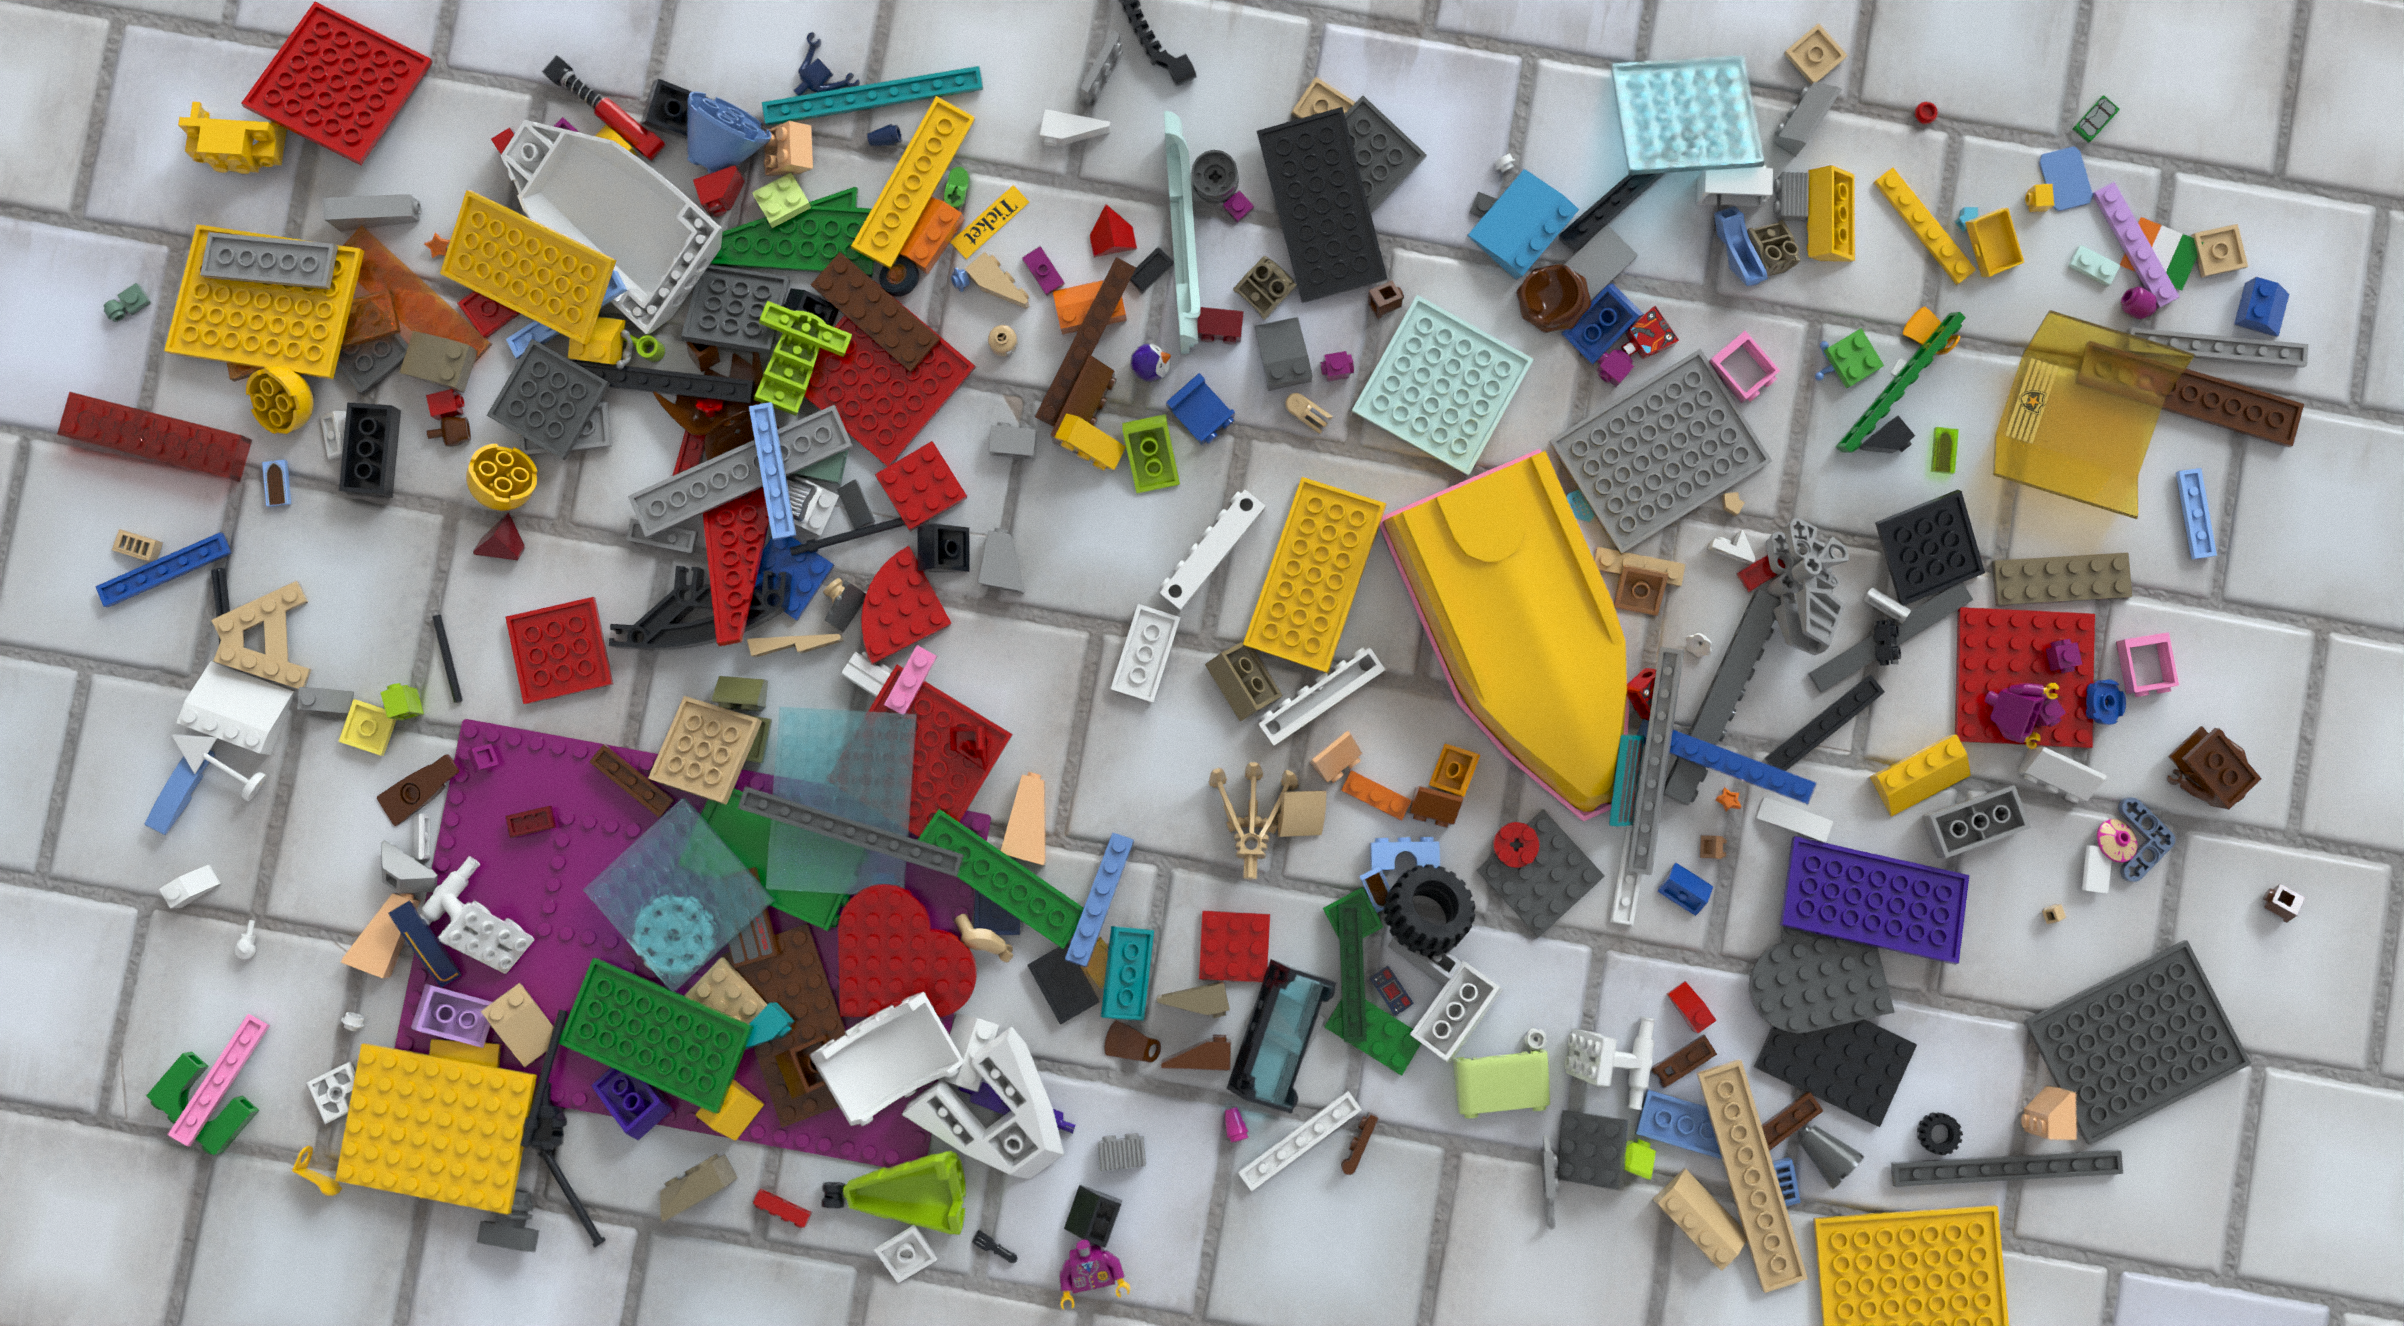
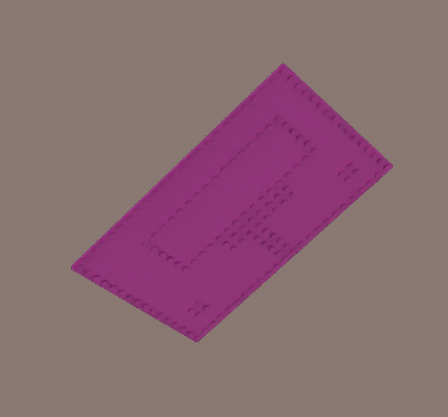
M464 719L454 758V763L459 769V773L450 779L432 864V870L438 875L437 886L441 885L451 872L457 871L467 860V857L471 856L480 863V866L469 877L468 885L457 899L464 905L467 903L471 904L473 901L479 902L493 916L503 921L506 918L511 919L525 933L531 935L534 941L506 974L442 942L462 976L442 988L494 1002L520 983L553 1026L555 1025L558 1011H567L565 1027L592 958H598L684 996L722 958L721 955L730 952L712 878L678 865L708 799L652 781L675 800L662 818H659L589 762L603 744ZM492 744L499 765L475 772L467 751L472 748ZM607 745L644 776L649 777L658 754ZM743 769L734 786L735 789L742 792L745 787H749L915 840L919 838L836 786ZM552 806L556 828L514 838L509 837L505 816ZM967 811L960 823L987 841L991 816ZM867 849L869 857L865 865H860L857 873L860 876L856 885L851 886L849 889L850 899L860 890L871 886L872 873H894L895 886L908 890L925 906L930 918L931 929L949 932L957 936L958 940L961 941L962 935L954 923V919L961 914H967L972 924L975 908V889L956 876ZM433 892L426 893L425 903L433 895ZM669 894H676V897H683L685 895L698 901L704 906L703 910L705 913L710 915L715 930V936L712 937L711 944L713 948L707 960L702 965L696 966L693 972L677 977H672L671 974L665 973L660 975L647 968L643 964L644 960L641 956H637L632 935L635 934L636 926L634 924L641 910L645 906H650L654 903V899ZM766 904L774 935L809 923ZM675 906L674 912L681 913V906ZM841 907L838 915L841 916L844 907ZM661 910L654 913L657 918L664 915ZM445 911L439 920L433 921L429 925L435 937L439 938L451 923V917ZM696 915L690 918L694 925L700 921ZM809 923L840 1011L838 925L836 928L832 927L831 931H826ZM645 927L644 935L651 936L652 928ZM671 929L668 935L669 939L673 942L678 941L680 938L679 931ZM698 934L697 943H702L703 935ZM653 947L648 950L652 957L658 953ZM691 951L685 955L688 961L694 957ZM415 953L395 1049L429 1055L431 1039H451L416 1031L411 1028L425 984L440 987ZM667 958L666 964L673 965L674 958ZM955 1012L939 1018L948 1035H950ZM842 1017L846 1030L868 1017ZM490 1025L485 1043L501 1044L499 1067L496 1068L537 1075L534 1088L535 1094L547 1052L524 1067ZM559 1044L548 1083H552L550 1104L612 1116L591 1086L611 1067ZM752 1047L744 1051L733 1079L765 1105L737 1140L888 1168L928 1156L932 1133L902 1114L911 1100L936 1083L938 1079L917 1088V1092L907 1098L902 1096L873 1115L874 1119L864 1126H861V1124L851 1126L839 1106L781 1128L755 1050ZM657 1088L673 1110L656 1125L729 1138L713 1130L696 1116L701 1107Z

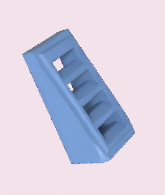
M1787 1157L1772 1161L1777 1178L1789 1177V1180L1779 1182L1780 1187L1791 1185V1189L1781 1191L1782 1195L1793 1193L1794 1198L1785 1199V1205L1801 1203L1792 1159ZM1782 1168H1786V1169H1787L1786 1172H1782V1173H1778V1174H1777V1171H1776V1170L1782 1169Z

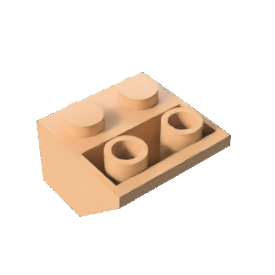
M788 121L769 129L772 137L764 145L765 175H787L790 172L792 174H801L813 169L811 125Z

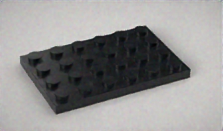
M1865 1019L1805 1033H1787L1772 1026L1754 1067L1807 1093L1811 1092L1813 1096L1880 1127L1917 1044Z

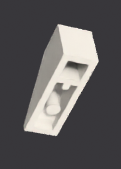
M1045 109L1040 138L1048 146L1066 145L1110 133L1111 125L1109 121Z

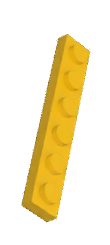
M1894 167L1873 182L1956 285L1976 271L1975 267Z

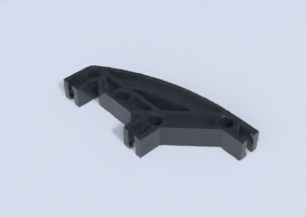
M676 566L674 589L634 625L610 624V630L615 631L616 634H621V630L628 631L626 642H618L614 638H609L608 646L638 650H674L717 642L714 616L678 624L695 608L713 609L711 586L709 584L703 586L704 569L692 567L691 585H686V573H689V569L685 566ZM764 571L762 592L754 588L744 633L773 619L789 607L791 574L780 572V589L774 590L776 574L773 571ZM690 590L692 596L688 601H685L684 595ZM779 595V604L773 606L772 598ZM643 632L644 639L641 643H638L637 636Z

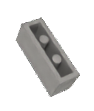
M1396 935L1388 945L1389 948L1441 986H1444L1452 978L1462 961L1449 952L1446 954L1441 953L1439 956H1432L1431 953L1428 956H1423L1419 954V951L1413 953L1408 950V946L1405 944L1401 946L1397 942L1399 939Z

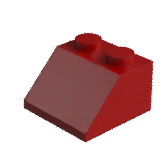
M734 165L693 179L703 208L710 217H719L732 209L745 180Z

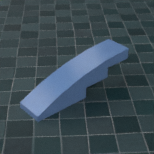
M210 750L208 755L214 757V752ZM183 756L157 798L145 822V826L166 835L191 801V794L204 777L202 773L210 762L204 759L197 773L194 774Z

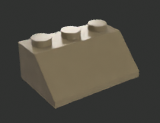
M1243 642L1225 650L1205 664L1240 722L1283 696L1255 650L1243 645Z

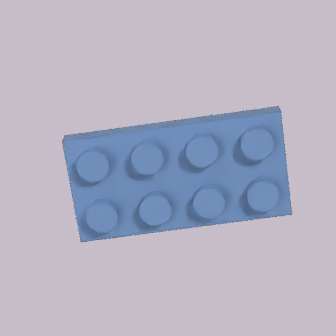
M1649 1089L1646 1090L1635 1134L1722 1159L1706 1106Z

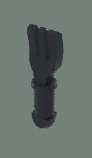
M978 1230L972 1241L973 1244L985 1251H994L995 1255H999L1009 1263L1017 1262L1018 1257L1014 1252L1012 1253L1005 1249L1001 1244H996L993 1238Z

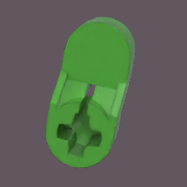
M956 167L950 171L945 188L944 200L955 209H959L964 205L969 187L970 177L964 168Z

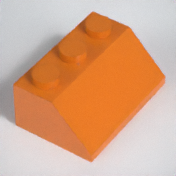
M931 197L899 256L910 259L917 268L929 274L964 222L963 214L946 202Z
M1104 280L1053 291L1062 335L1079 330ZM1122 296L1107 325L1127 321Z

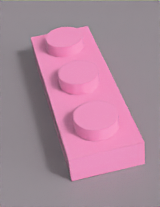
M916 645L884 705L905 716L938 656Z

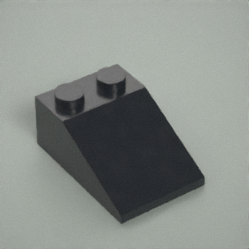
M659 78L653 81L640 124L687 139V98L692 91Z

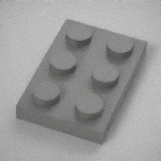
M1114 31L1111 32L1080 87L1082 102L1089 106L1093 100L1097 101L1102 91L1100 89L1103 82H1107L1112 74L1110 69L1114 62L1117 64L1122 57L1123 51H1121L1120 35Z

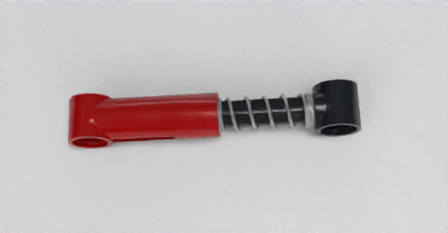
M556 55L542 73L557 86H563L566 89H570L573 95H578L579 100H584L587 106L592 107L595 116L616 131L652 162L666 144L608 97L602 99L601 94L597 95L594 89L587 87V83H582L580 78H576L572 67Z

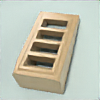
M119 529L112 550L152 562L158 559L163 542ZM125 535L127 536V539L124 548L122 549L120 548V546ZM135 538L131 551H128L131 539ZM139 540H141L142 543L140 545L138 553H135ZM148 542L149 546L146 555H143L146 544Z

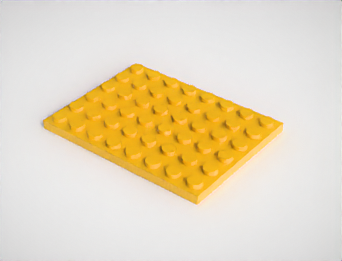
M196 224L164 351L169 354L257 368L284 366L302 375L333 379L364 251L360 248L336 245L338 250L330 289L205 278L200 273L209 232L289 240L299 239Z
M362 1043L335 1181L510 1214L512 1212L511 1208L514 1202L524 1148L520 1146L525 1129L523 1124L530 1112L537 1075Z
M1986 1205L1813 1218L1823 1326H2009L1998 1206Z

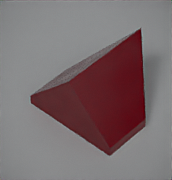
M509 512L480 539L473 550V555L518 561L525 549V545Z

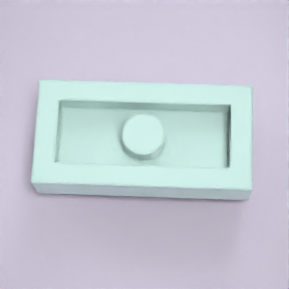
M2083 245L2077 247L2068 265L2105 286L2111 285L2120 267L2119 264Z

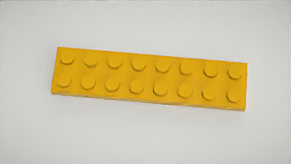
M937 96L935 97L852 243L851 248L892 269L975 121L974 116Z

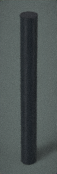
M435 615L432 616L452 698L454 703H459L463 699L442 616Z

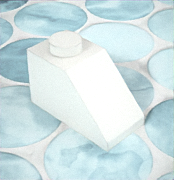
M206 865L176 878L159 890L170 908H183L221 883L211 866Z

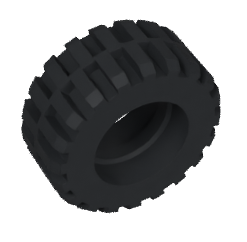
M1426 864L1424 867L1418 865L1413 867L1412 870H1407L1399 877L1385 898L1384 913L1387 915L1384 919L1386 925L1391 927L1389 932L1392 936L1396 935L1399 939L1397 942L1401 946L1405 944L1408 946L1409 951L1413 953L1419 951V954L1423 956H1428L1429 953L1432 956H1439L1441 953L1446 954L1451 951L1472 928V923L1475 921L1476 914L1473 911L1476 907L1474 900L1471 901L1473 895L1470 889L1467 890L1465 888L1466 883L1462 879L1459 880L1455 877L1457 874L1452 871L1450 873L1445 871L1446 868L1438 866L1434 868V865ZM1426 896L1436 901L1445 913L1446 924L1435 925L1421 918L1415 910L1413 897Z

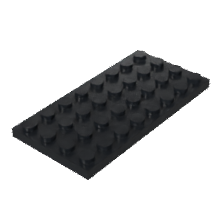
M1343 107L1258 130L1257 135L1301 302L1306 303L1388 280Z

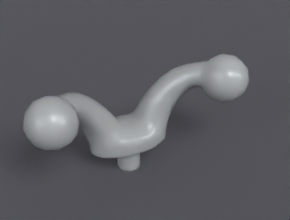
M628 330L621 332V336L627 340V346L623 351L624 360L616 362V366L619 369L624 368L625 364L629 363L632 358L633 342Z

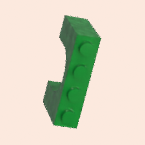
M193 1052L182 1053L146 1097L151 1100L150 1103L153 1107L164 1111L168 1115L169 1121L175 1124L188 1105V1095L192 1085L209 1066ZM244 1096L235 1097L214 1120L206 1122L195 1140L202 1144V1149L208 1154L217 1155L224 1153L259 1112V1109Z

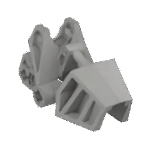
M1794 518L1785 525L1784 533L1775 532L1766 541L1770 567L1774 573L1780 575L1769 583L1767 590L1769 595L1781 600V605L1773 611L1786 644L1815 656L1825 652L1830 646L1845 604L1832 594L1833 589L1839 585V579L1831 574V567L1848 562L1849 556L1847 547L1834 537H1831L1823 544L1815 539L1817 527L1802 519ZM1834 548L1841 551L1842 558H1837L1834 555ZM1778 559L1784 561L1785 569L1778 565ZM1797 583L1803 584V590L1798 592Z

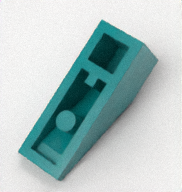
M777 1002L769 1003L749 1023L754 1028L745 1050L780 1037L784 1038L791 1032V1025L795 1021Z

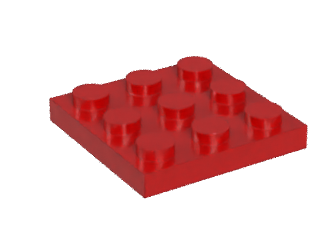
M933 441L875 474L878 482L910 532L916 529L917 526L923 525L967 499L965 491Z
M1202 911L1199 979L1263 982L1268 968L1270 914Z

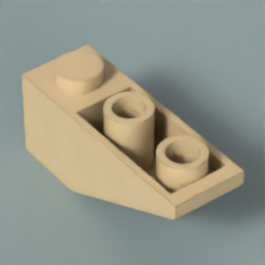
M984 252L965 268L967 275L981 291L1025 309L1030 307L1028 301L1030 297L1022 288L1019 290L1013 284L1015 280L1009 272H1002L999 268L1001 264L994 255L989 257Z

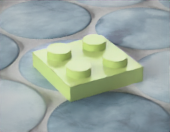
M791 172L752 192L772 228L811 208L810 203Z

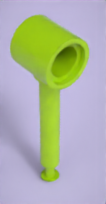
M630 334L633 345L636 346L639 355L650 362H658L664 357L665 347L660 341L649 335L639 339ZM654 344L653 351L647 353L648 347Z

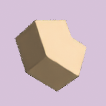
M1738 492L1721 495L1723 510L1734 516L1738 515L1745 504L1744 501L1739 499Z
M2054 904L2042 910L2047 924L2059 922L2066 918L2061 904Z

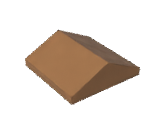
M1624 565L1617 584L1614 607L1658 616L1669 574Z

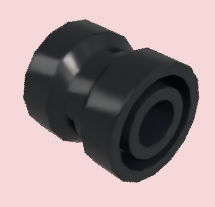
M822 1183L824 1198L821 1199V1207L844 1208L845 1200L842 1196L845 1183Z

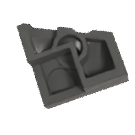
M847 580L842 585L845 588L844 591L836 597L832 608L825 618L826 622L843 633L864 603L866 593Z

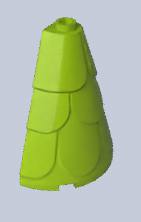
M946 1151L910 1162L907 1161L888 1169L884 1167L849 1180L843 1188V1196L847 1199L850 1209L884 1219L891 1218L951 1235L961 1234L966 1210L962 1208L964 1203L963 1197H966V1182L963 1165L956 1152Z

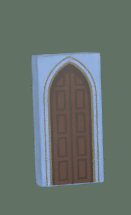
M287 460L262 462L266 506L291 505Z
M1379 866L1359 876L1376 913L1384 910L1385 898L1390 891L1384 873Z

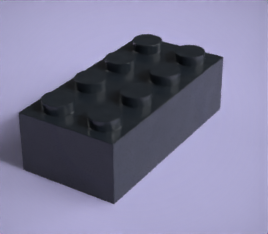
M347 402L339 483L340 492L354 496L393 498L401 416L400 409L392 405Z

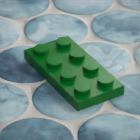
M1341 998L1324 1028L1343 1039ZM1365 999L1367 1041L1348 1043L1402 1076L1422 1043L1410 1035L1413 1031L1411 1027Z

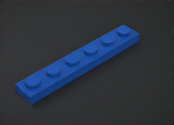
M219 532L95 587L103 607L108 608L232 553L224 533Z

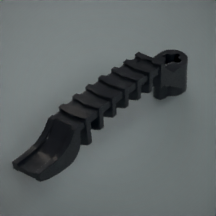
M1118 0L1122 4L1123 12L1127 15L1128 23L1132 25L1134 35L1137 34L1140 46L1143 45L1146 56L1150 57L1152 66L1158 65L1167 69L1176 87L1197 78L1195 69L1187 54L1175 58L1167 53L1166 50L1159 51L1162 48L1159 40L1150 43L1156 37L1153 30L1144 33L1145 30L1149 29L1146 19L1138 22V20L1144 18L1142 9L1133 11V9L1141 6L1139 0Z

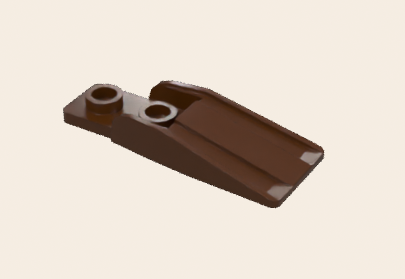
M449 754L443 755L433 764L419 769L379 794L377 800L392 824L398 826L435 799L445 789V783L459 773V769Z

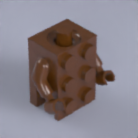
M2200 726L2168 756L2178 768L2173 770L2178 779H2173L2168 775L2167 781L2172 785L2180 784V788L2191 796L2207 802L2213 807L2231 809L2262 779L2248 763L2245 750L2228 739L2220 728H2214L2208 733L2203 726Z

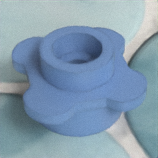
M957 267L954 268V272L951 275L952 284L960 292H963V288L970 285L968 275L964 269L958 270Z

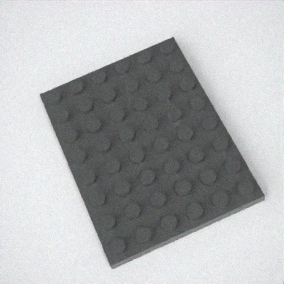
M2183 940L2024 1020L2057 1087L2076 1093V1124L2089 1145L2251 1065L2188 940Z

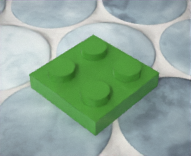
M1862 328L1824 350L1825 355L1846 389L1884 366Z

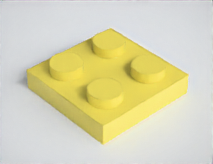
M353 699L338 742L384 756L396 719L387 718L384 708Z

